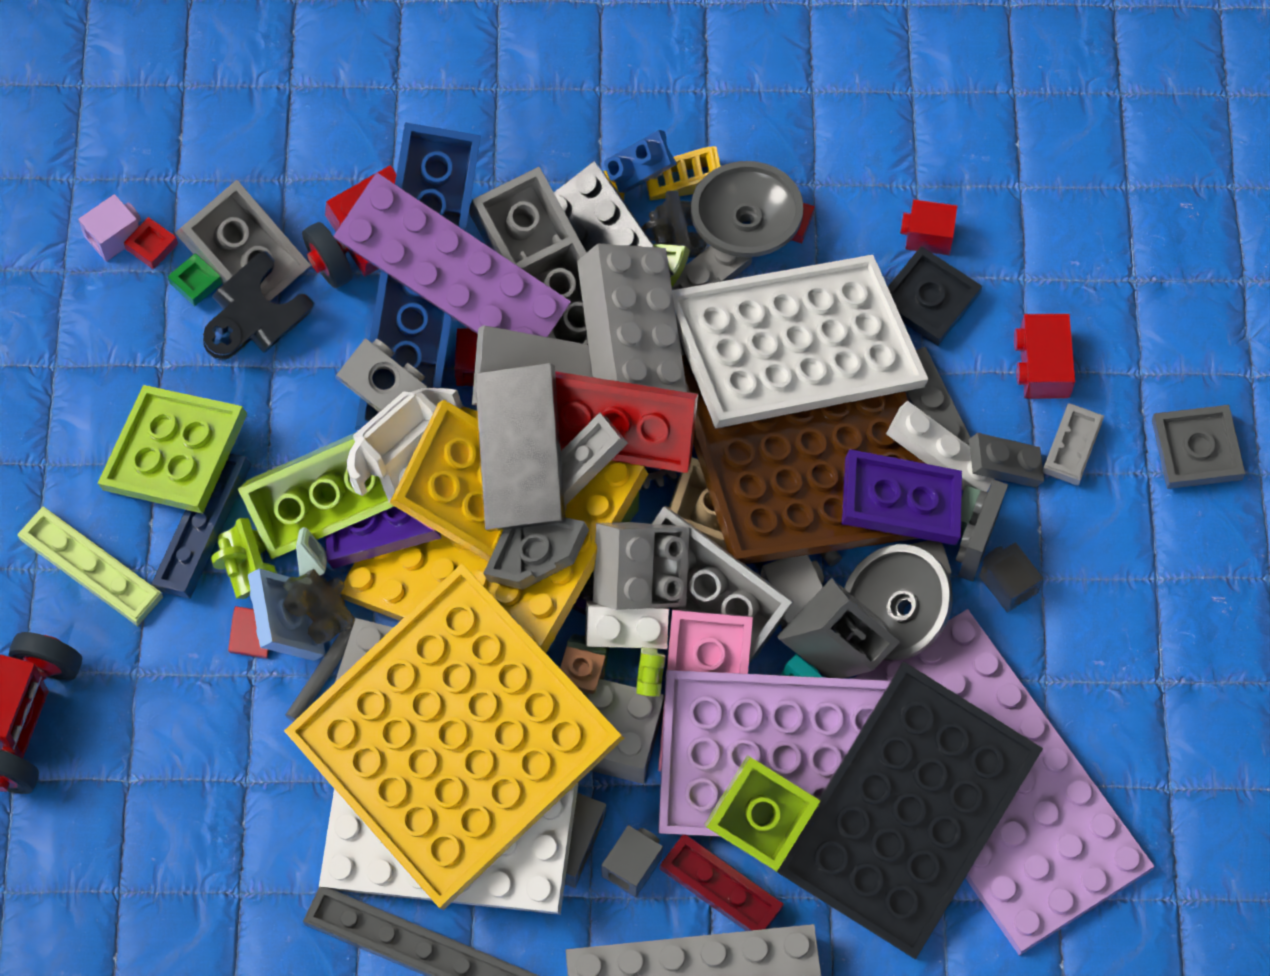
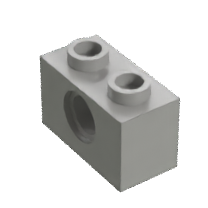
M365 338L336 374L337 380L378 412L382 411L403 391L412 392L421 388H427L422 383L425 376L408 363L401 367L391 359L394 352L378 339L371 343ZM386 369L392 372L395 384L387 390L377 388L372 380V376L376 371Z

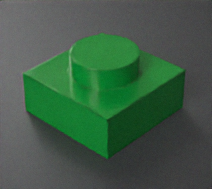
M196 253L168 276L169 283L194 307L222 284L221 276Z

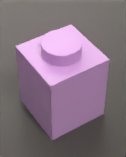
M114 194L78 220L86 240L107 262L125 249L123 242L139 227L138 222L141 221V217L132 204L129 202L123 204Z

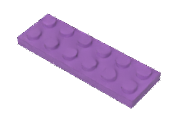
M377 172L333 236L335 240L477 334L479 327L490 326L548 337L571 303V301Z

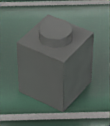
M628 825L602 863V877L636 898L662 859L663 846L659 844L660 840L658 837L644 828H639L637 831Z

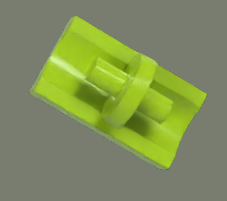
M239 518L233 528L218 536L220 550L212 555L211 561L214 568L226 569L236 599H246L250 596L248 574L257 569L277 573L274 565L262 562L260 554L266 550V547L258 530L252 529L249 518Z

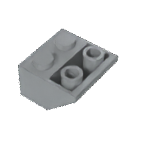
M635 522L596 523L595 543L597 545V554L594 567L593 603L616 610L686 607L689 527Z

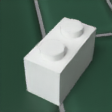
M586 601V645L591 647L667 649L669 609L666 607L616 610L593 603V601Z

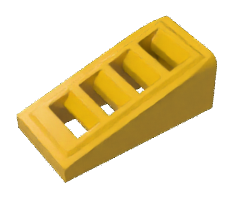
M717 147L701 148L674 156L677 165L663 172L666 185L659 187L657 178L646 181L649 200L694 194L700 181L711 171L721 166ZM708 167L709 172L703 174L702 168ZM693 169L695 177L688 178L687 170ZM678 171L680 181L674 183L672 172Z

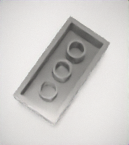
M596 244L577 261L593 377L687 392L666 248Z

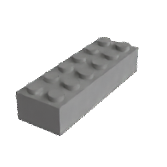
M814 924L566 949L568 976H821Z

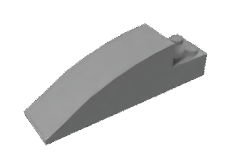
M537 167L472 199L469 214L485 244L571 301L548 338L588 345L577 261L586 254V251L541 168Z

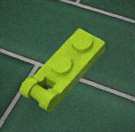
M641 647L636 693L639 695L661 696L665 655L657 654V649Z

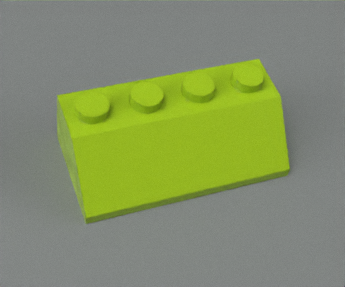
M355 433L255 476L238 488L271 559L296 549L299 530L303 527L307 528L315 539L318 540L394 507L389 503L378 476L371 475L364 482L367 492L363 496L355 493L347 471V459L355 443L353 438Z

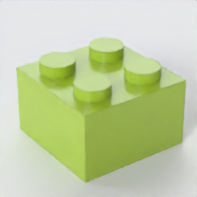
M747 755L704 825L777 872L820 803V800Z

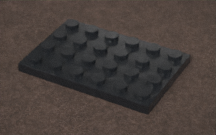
M903 661L818 798L820 803L777 873L913 959H916L1043 748Z

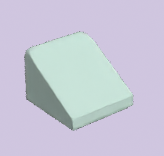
M303 527L299 530L296 551L300 582L302 586H305L325 573L327 556L326 551L311 532Z

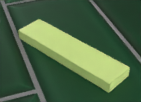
M44 506L17 534L23 543L136 626L140 625L163 598L159 590Z

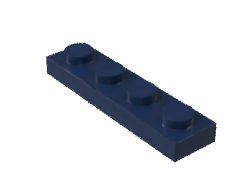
M229 454L203 514L185 510L151 583L160 592L191 599L218 536L237 498L238 488L242 486L252 465L247 457Z

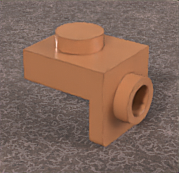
M567 646L560 669L582 692L594 694L599 679L604 680L605 656Z

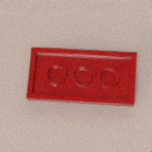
M555 371L561 451L601 413L612 422L628 442L611 461L688 473L691 468L698 394Z

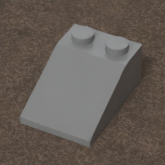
M238 180L233 182L175 232L193 254L196 253L221 276L223 284L257 254L268 251L275 260L274 268L260 286L263 296L268 301H271L311 266Z

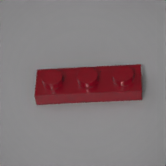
M687 835L681 836L660 864L662 872L745 931L768 929L783 909L782 902Z

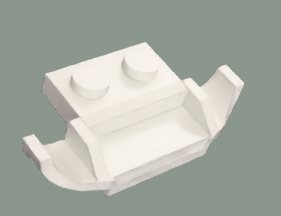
M421 388L412 392L403 391L353 435L355 443L347 459V471L355 493L363 496L367 492L364 482L371 475L378 476L390 503L437 404L442 400H446L459 409L463 406L457 390Z

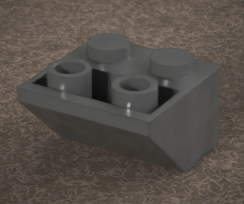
M832 578L777 635L779 640L809 664L813 665L827 678H846L873 671L900 643L881 618Z

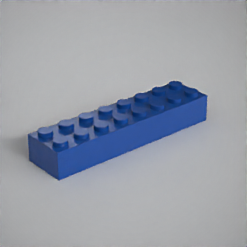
M405 122L395 185L466 231L481 135ZM381 270L369 341L373 343L375 339L380 340L394 352L391 359L401 367L408 363L425 376L422 383L427 388H441L452 317ZM380 369L372 376L374 385L381 390L390 389L395 384L394 375L389 370ZM360 398L356 430H360L379 413L362 398Z

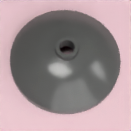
M738 161L716 168L700 181L692 197V221L701 238L716 250L732 256L758 257L779 250L796 235L803 218V199L795 182L780 169L761 162ZM743 222H750V223H752V224H742V223H743Z
M890 545L871 553L853 570L844 588L881 618L900 641L884 658L885 661L909 659L929 648L943 632L952 610L953 592L947 571L933 555L913 545ZM911 604L910 612L904 615L905 607Z

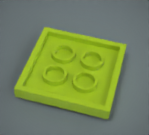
M143 385L97 484L103 491L203 514L248 413L243 406Z

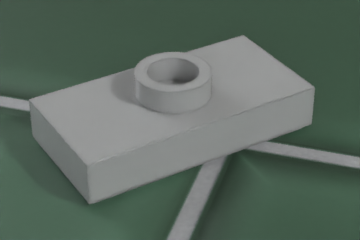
M1068 403L1044 465L1043 473L1079 486L1104 415Z

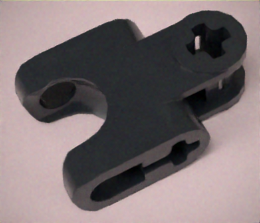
M268 251L257 254L213 294L212 297L223 310L206 325L203 333V344L206 352L214 359H230L251 340L265 353L311 313L315 302L306 294H298L294 299L285 304H275L265 299L260 286L264 279L273 271L275 262ZM217 331L221 335L227 332L230 333L229 345L223 342L216 345L215 333Z

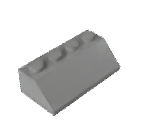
M664 506L652 524L689 527L686 607L670 608L672 610L753 617L749 655L750 663L758 656L779 627L793 600L741 561L736 560L733 555L670 508Z

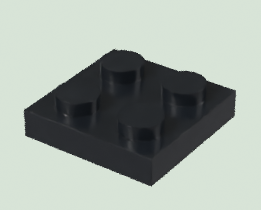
M921 246L889 284L888 289L903 323L939 346L980 295L982 285Z

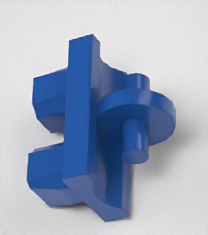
M657 130L604 161L608 177L611 181H615L619 193H626L650 179H656L664 171L677 165L675 158L668 149L665 131Z

